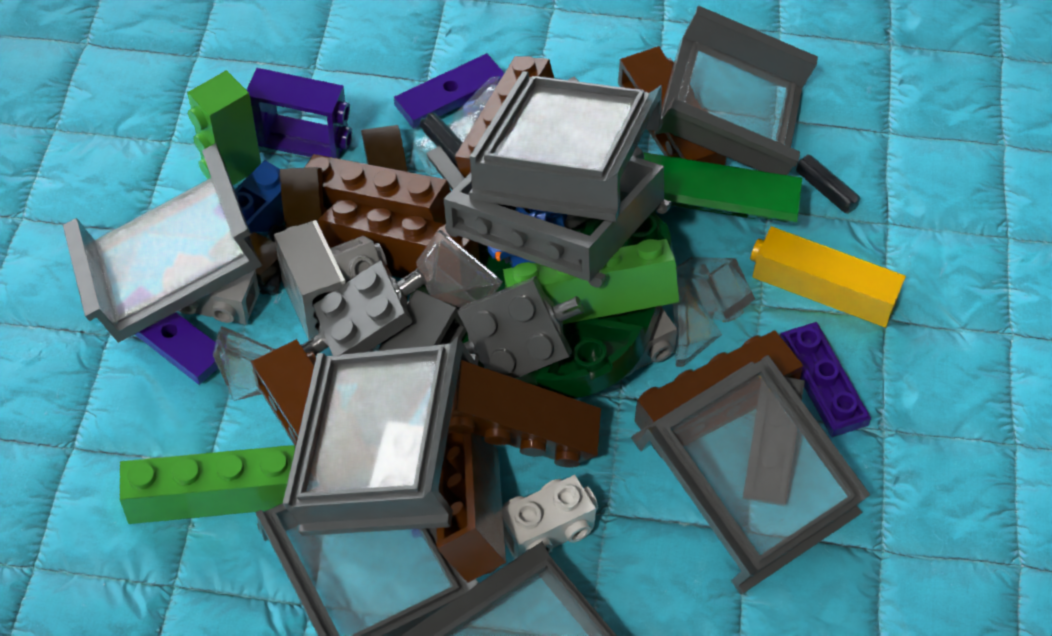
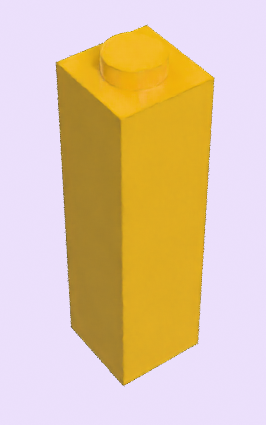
M773 226L770 227L764 240L757 239L750 256V260L755 262L752 278L885 328L897 303L906 277L903 274Z

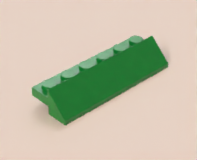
M644 152L645 158L643 160L664 166V199L671 201V206L749 219L762 218L793 224L797 222L802 177Z

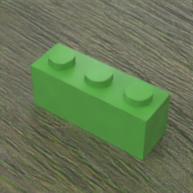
M226 70L187 92L191 108L188 110V116L195 127L196 135L193 136V140L201 155V160L198 164L207 179L211 178L202 150L216 143L222 154L231 182L235 185L247 178L261 164L249 92Z

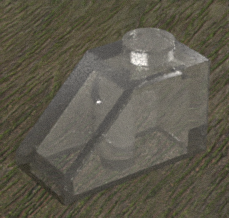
M690 257L676 267L679 296L704 319L722 320V322L733 321L744 313L743 308L755 300L736 258Z

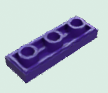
M486 53L394 96V106L414 129L420 126V120L426 118L428 113H436L438 116L444 115L471 100L479 98L486 90L496 88L504 72Z
M141 286L117 306L119 316L155 296ZM176 312L134 334L198 385L229 359L224 348Z
M814 322L781 332L780 337L803 364L800 380H805L804 388L831 438L869 426L871 417L818 323Z

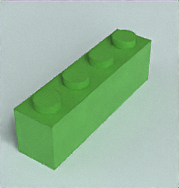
M648 239L636 245L621 247L599 271V273L606 275V280L600 287H593L586 280L538 263L524 262L515 267L503 269L506 288L537 276L545 295L555 305L578 296L581 300L578 305L583 304L584 313L563 320V324L679 302L676 262L667 239Z
M295 445L120 461L119 500L128 524L251 513L261 509L262 511H267L278 506L284 500Z

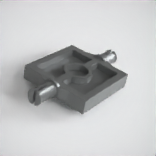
M380 260L313 304L320 322L319 334L301 344V347L305 353L312 351L315 356L328 347L333 356L368 352L413 322L407 310V295L427 284L424 275L416 268L415 271L397 282L389 268Z
M534 276L462 306L457 312L468 332L469 341L463 343L468 352L476 354L486 369L517 378L571 355L572 350L563 333V320L584 313L583 304L578 305L581 301L578 296L555 305L545 295L537 276Z

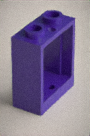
M256 68L246 90L250 95L258 146L307 157L317 154L339 159L343 149L347 150L352 140V128L348 127L347 123L350 103L345 102L344 86ZM277 106L327 116L328 125L278 115Z

